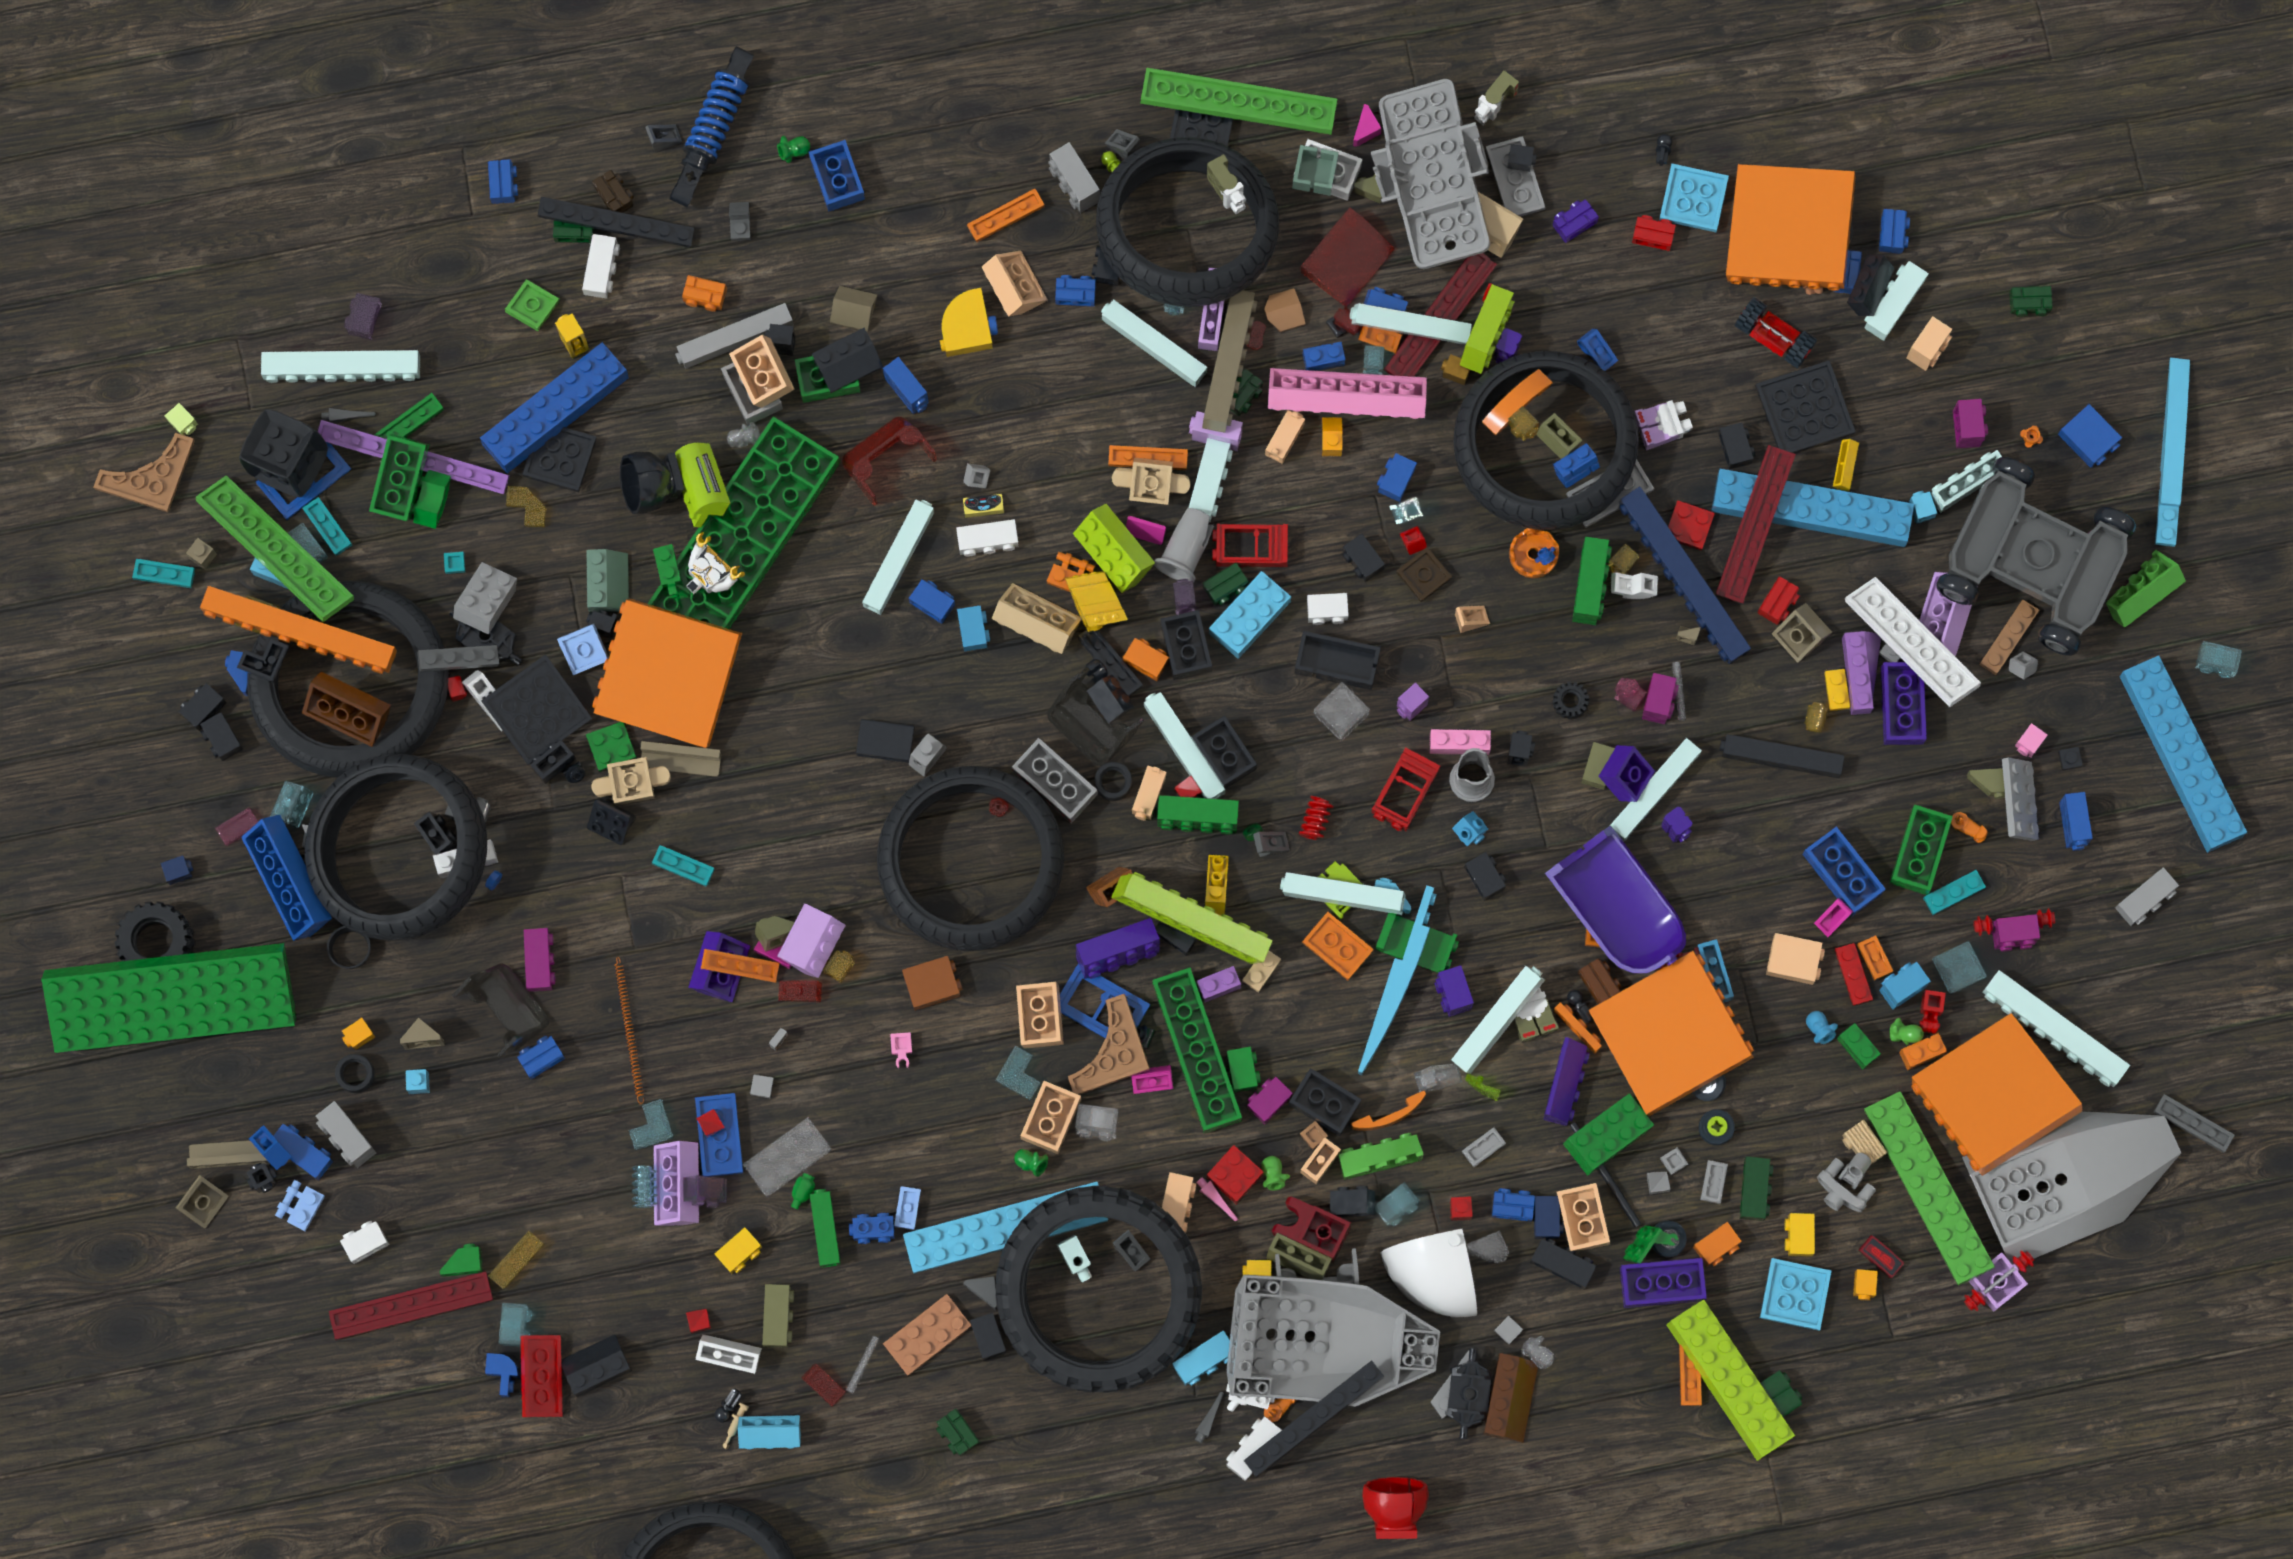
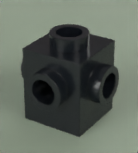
M258 1163L246 1172L249 1177L247 1182L252 1190L255 1189L259 1193L269 1192L274 1188L273 1185L277 1184L275 1170L272 1166L268 1167L265 1163ZM262 1176L267 1177L266 1180L260 1182Z

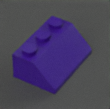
M706 931L688 988L711 997L733 1002L741 976L701 969L704 949L747 957L750 945L723 933Z

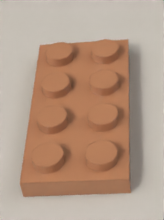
M946 1294L884 1342L883 1345L907 1376H909L972 1327V1325Z

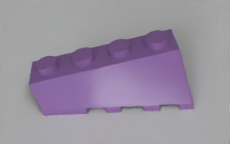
M1866 631L1844 633L1842 637L1851 715L1868 714L1873 710V694L1881 637L1877 633Z

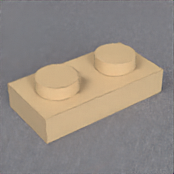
M1268 951L1264 963L1253 964L1242 982L1259 993L1280 963L1281 958Z

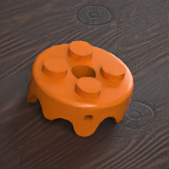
M1526 528L1516 535L1511 543L1509 551L1510 562L1513 568L1525 577H1543L1549 574L1557 564L1559 545L1549 532ZM1544 547L1548 549L1554 547L1555 551L1553 553L1555 558L1549 564L1542 565L1541 562L1536 563L1535 559L1530 558L1528 552L1532 549L1539 552Z

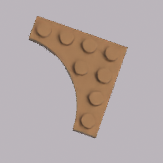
M175 433L169 446L162 453L163 455L156 461L138 468L136 471L126 473L100 469L93 488L169 512L195 440L194 438Z
M1125 994L1105 1000L1108 1009L1109 1025L1107 1037L1096 1058L1080 1071L1068 1076L1073 1093L1080 1095L1150 1070Z

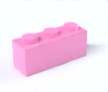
M1431 729L1430 754H1464L1468 749L1479 748L1489 755L1491 730Z

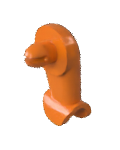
M1957 812L1953 814L1951 825L1954 829L1973 837L1977 843H1982L1986 839L1988 831L1983 825L1979 826L1967 817L1965 813Z
M1277 1398L1274 1400V1403L1269 1404L1268 1409H1264V1416L1271 1422H1276L1284 1415L1291 1404H1294L1297 1400Z

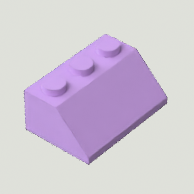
M804 904L777 957L804 974L819 978L845 924L818 909Z

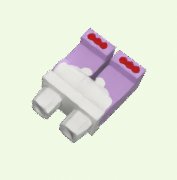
M1671 400L1667 403L1634 412L1646 450L1683 438L1684 433L1692 430L1693 427L1689 418L1682 421L1678 418V415L1687 412L1684 402L1673 403Z

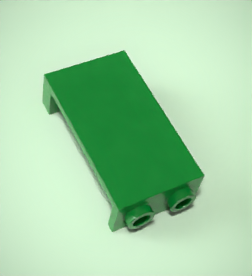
M1388 913L1375 950L1403 960L1415 922L1397 916V914ZM1430 928L1417 966L1436 973L1448 970L1452 962L1449 959L1451 951L1455 952L1459 943L1456 940L1457 934L1453 933V936Z

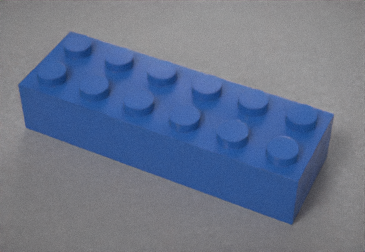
M280 814L261 819L241 838L292 940L311 937L330 921L332 917L316 896L308 877L306 865Z

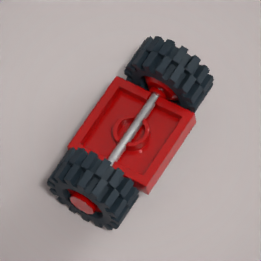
M1753 297L1737 319L1735 327L1747 335L1750 333L1752 338L1780 357L1791 348L1784 360L1798 369L1811 352L1817 339L1806 331H1803L1800 335L1799 331L1769 311L1761 318L1767 305Z

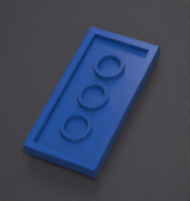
M736 1094L695 1097L697 1118L715 1109L724 1126V1129L707 1138L697 1120L703 1178L743 1173Z

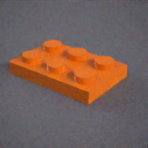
M1329 912L1324 915L1302 941L1305 946L1347 981L1374 951L1373 948Z

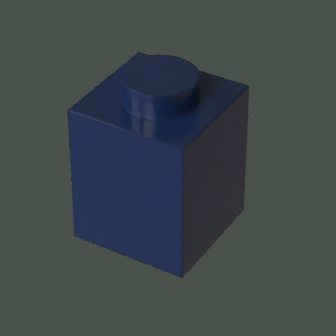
M183 855L161 863L169 885L192 878L191 871H194L191 860H187Z

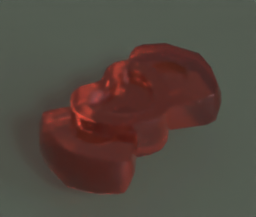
M1260 321L1253 322L1251 339H1249V344L1247 345L1252 350H1259L1263 347V335L1266 330L1264 323Z

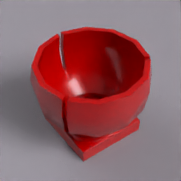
M1386 1477L1367 1481L1363 1487L1362 1497L1366 1512L1375 1522L1376 1539H1417L1416 1522L1427 1509L1429 1498L1428 1485L1421 1480L1410 1478L1409 1482V1478Z

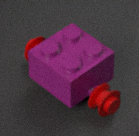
M2048 908L2046 913H2042L2039 909L2035 915L1999 918L1996 921H1992L1988 915L1983 920L1977 916V920H1974V931L1978 932L1979 936L1984 931L1988 935L1992 932L1994 948L2000 949L2001 952L2013 950L2012 947H2020L2022 950L2030 949L2040 939L2039 928L2043 929L2044 925L2052 928V924H2055V915Z

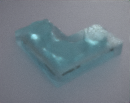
M1015 1046L996 1078V1082L1031 1101L1040 1085L1039 1081L1024 1073L1033 1055Z
M659 1099L642 1105L648 1124L629 1130L635 1150L674 1138L662 1100Z

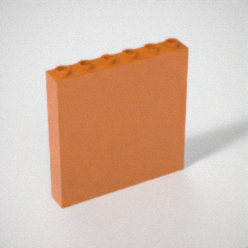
M1738 164L1726 270L1727 281H1730L1732 284L1746 282L1754 286L1769 284L1772 287L1789 285L1791 288L1808 286L1810 289H1820V287H1824L1832 291L1844 289L1856 181L1855 171Z
M627 599L626 602H622L619 613L622 616L620 621L616 622L614 632H616L615 640H611L609 645L611 654L604 663L603 670L606 671L604 678L601 677L598 684V689H600L599 696H596L593 701L594 713L697 746L709 747L742 633L640 601Z
M1694 951L1589 1010L1644 1112L1648 1116L1653 1115L1754 1058L1751 1053L1754 1051L1749 1040L1745 1042L1742 1037L1744 1031L1739 1023L1735 1024L1732 1019L1735 1016L1730 1006L1726 1007L1722 1001L1725 999L1720 988L1716 990L1713 982H1715L1713 975L1710 971L1706 972L1703 965L1706 963L1701 954L1697 955Z
M2012 1013L1912 1076L1911 1087L1917 1096L1921 1095L1924 1099L1923 1104L1929 1111L1932 1110L1934 1112V1118L1940 1126L1944 1125L1947 1129L1946 1134L1949 1139L1956 1141L1959 1145L1957 1147L1960 1153L1969 1158V1164L1975 1172L1979 1171L1982 1176L2082 1112L2080 1100Z

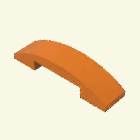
M1538 369L1509 392L1485 417L1482 423L1491 432L1498 435L1510 424V420L1536 396L1539 397L1553 382Z
M1422 1091L1406 1098L1405 1102L1408 1107L1374 1122L1370 1115L1352 1122L1351 1128L1352 1130L1369 1131L1393 1125L1410 1115L1421 1104L1426 1093Z

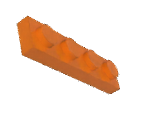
M1033 189L968 223L967 227L977 243L1044 208L1045 205L1037 190Z
M1109 445L1108 466L1133 468L1134 458L1170 461L1173 462L1172 470H1187L1188 449Z
M704 949L701 969L776 982L779 963L709 949Z

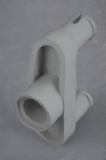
M1835 1158L1826 1170H1822L1817 1176L1820 1184L1828 1192L1824 1202L1836 1211L1842 1205H1845L1856 1212H1862L1867 1206L1868 1200L1876 1192V1189L1867 1183L1857 1196L1850 1193L1834 1179L1844 1166L1843 1162Z

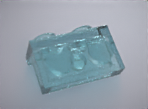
M285 781L270 817L280 814L284 823L299 828L313 792L302 785Z

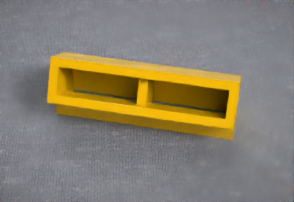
M1845 439L1841 442L1833 487L1837 488V490L1846 492L1850 490L1859 443L1852 439Z

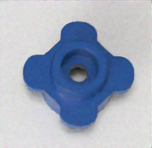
M1544 547L1539 550L1535 562H1541L1542 565L1552 562L1555 558L1553 553L1555 548L1551 547L1548 549Z

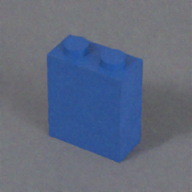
M899 357L883 368L885 380L913 415L916 412L921 413L927 408L929 402L926 390Z
M2090 404L2066 424L2058 434L2090 468L2095 464L2099 466L2106 459L2105 455L2109 451L2111 453L2115 452L2120 447L2119 442L2122 439Z
M2085 792L2065 794L2059 804L2066 848H2072L2073 851L2085 849L2084 846H2087L2092 840Z

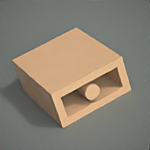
M1775 933L1766 975L1813 985L1815 980H1819L1821 968H1818L1819 960L1823 961L1825 949H1821L1822 943Z

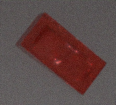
M817 980L780 981L778 1000L821 1002L822 983Z
M816 1363L801 1377L831 1407L845 1393Z

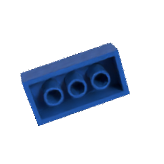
M1837 826L1805 849L1802 854L1837 899L1840 898L1853 911L1850 915L1851 917L1881 896L1886 890Z

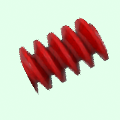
M1310 796L1313 801L1308 802L1310 809L1305 811L1308 816L1303 817V821L1306 823L1301 825V829L1304 831H1300L1298 834L1307 839L1317 840V838H1324L1319 832L1326 830L1322 823L1329 822L1324 816L1331 815L1326 809L1333 808V805L1322 798Z

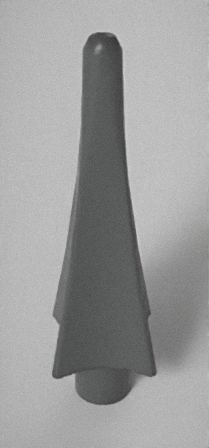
M329 408V412L321 413V419L329 420L331 423H338L357 418L372 417L376 413Z
M1223 1392L1219 1393L1211 1409L1196 1429V1442L1202 1444L1204 1438L1208 1439L1217 1409L1224 1395Z

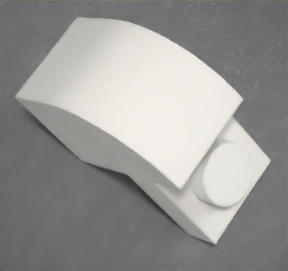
M1613 573L1611 593L1623 595V598L1645 599L1656 596L1658 576L1645 573L1633 576Z

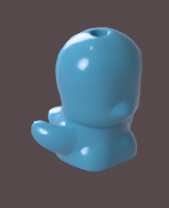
M1813 1011L1807 1016L1806 1024L1816 1034L1814 1038L1815 1043L1826 1044L1835 1038V1030L1838 1027L1836 1023L1829 1025L1826 1016L1820 1011Z

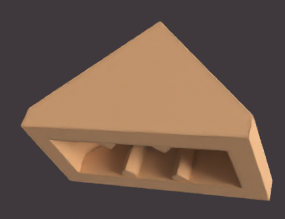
M1463 606L1456 608L1455 617L1460 633L1490 624L1485 606Z

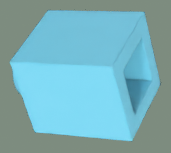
M1919 491L1910 498L1909 503L1914 504L1913 516L1916 524L1936 517L1937 511L1930 492L1924 493V491Z
M426 1069L406 1071V1090L409 1094L430 1093L429 1073Z

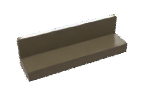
M641 741V758L646 757L648 759L649 768L664 766L669 772L719 776L722 755L720 750Z
M251 1141L190 1145V1158H187V1167L190 1169L255 1165L258 1163L269 1164L267 1159Z

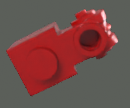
M1925 990L1922 994L1920 1013L1924 1015L1919 1025H1921L1923 1032L1936 1034L1940 1028L1937 1017L1941 1016L1944 1010V992Z

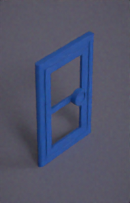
M326 442L328 446L326 456L334 464L335 468L315 483L314 480L303 497H297L290 504L285 502L275 488L259 480L256 481V484L286 520L351 470L330 443Z
M1079 964L1076 966L1060 993L1062 1014L1106 1039L1108 1027L1096 1021L1106 1004L1105 1000L1113 998V996L1125 994L1129 1005L1135 1008L1132 1016L1136 1028L1139 1026L1150 1004L1102 976L1084 979L1105 991L1101 995L1102 1002L1092 1018L1068 1005L1081 980L1084 979Z

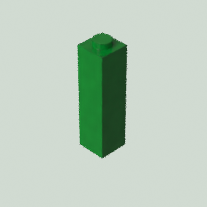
M826 1189L815 1190L814 1194H810L819 1264L821 1268L839 1266L841 1262L830 1191L826 1192Z

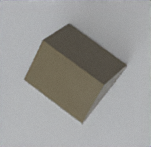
M839 286L833 299L830 323L857 330L865 328L868 332L877 295Z
M418 1018L402 1036L400 1044L405 1050L445 1046V1041L437 1032Z
M199 1175L176 1206V1209L205 1229L229 1196Z

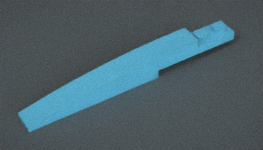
M2170 358L2155 545L2172 547L2176 545L2188 407L2190 360Z
M1426 885L1403 960L1394 959L1358 1070L1359 1075H1363L1383 1041L1417 968L1430 928L1423 926V924H1428L1431 913L1427 911L1429 905L1433 906L1437 894H1434L1433 887Z

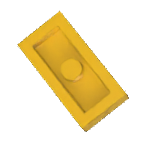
M1845 669L1825 671L1830 711L1850 709Z

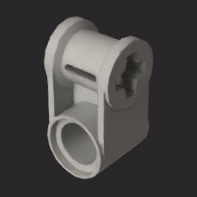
M1864 1153L1855 1154L1838 1179H1843L1852 1185V1188L1855 1190L1871 1165V1159Z

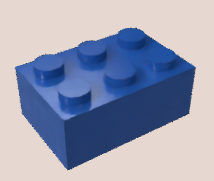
M846 140L809 152L810 161L828 212L865 200L864 191Z

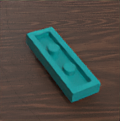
M319 497L303 507V510L335 556H338L352 546Z
M136 559L132 578L134 580L192 588L195 568Z
M661 845L652 861V865L705 887L708 886L715 870L714 867Z
M1977 870L1926 895L1923 899L1932 915H1935L1985 889L1986 886Z

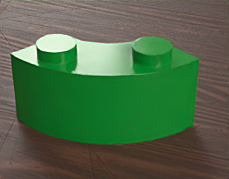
M428 470L426 476H422L419 484L421 492L417 503H414L412 507L413 523L436 529L446 504L451 481L450 475Z

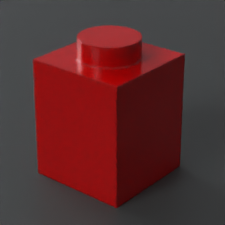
M1451 1197V1221L1472 1219L1471 1197Z

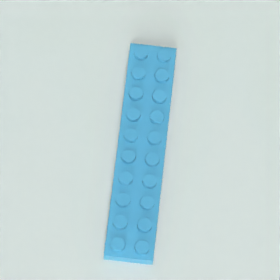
M1093 1182V1183L1086 1184V1185H1082V1186H1079V1187H1089V1186H1092V1185H1093V1186H1099V1185H1098V1182ZM1066 1190L903 1234L913 1274L1003 1250L1013 1230L1031 1210L1043 1201ZM1090 1217L1075 1220L1056 1229L1048 1237L1108 1221V1218Z

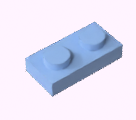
M901 1186L895 1227L915 1230L921 1189Z

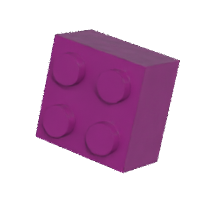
M1982 399L1957 401L1953 409L1956 449L1980 447L1982 442L1985 441V436L1988 435V426L1984 424L1983 417L1986 416V407L1982 405Z
M1653 673L1642 715L1643 720L1665 724L1667 719H1671L1675 705L1671 701H1675L1679 685L1675 684L1677 678Z

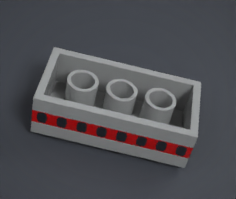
M1039 738L1012 766L1013 773L1029 785L1070 823L1098 795L1095 787Z

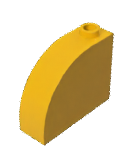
M981 288L968 290L958 295L945 310L942 319L943 340H940L942 352L946 351L947 357L993 348Z

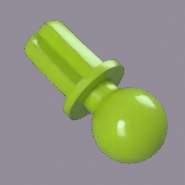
M1111 151L1105 152L1101 157L1102 163L1107 166L1109 172H1113L1121 163Z

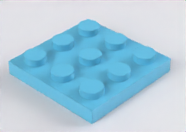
M1671 164L1659 220L1666 219L1675 224L1716 232L1729 176Z
M1772 1258L1760 1318L1820 1331L1831 1270Z

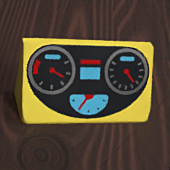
M1002 494L963 498L965 518L1004 513Z

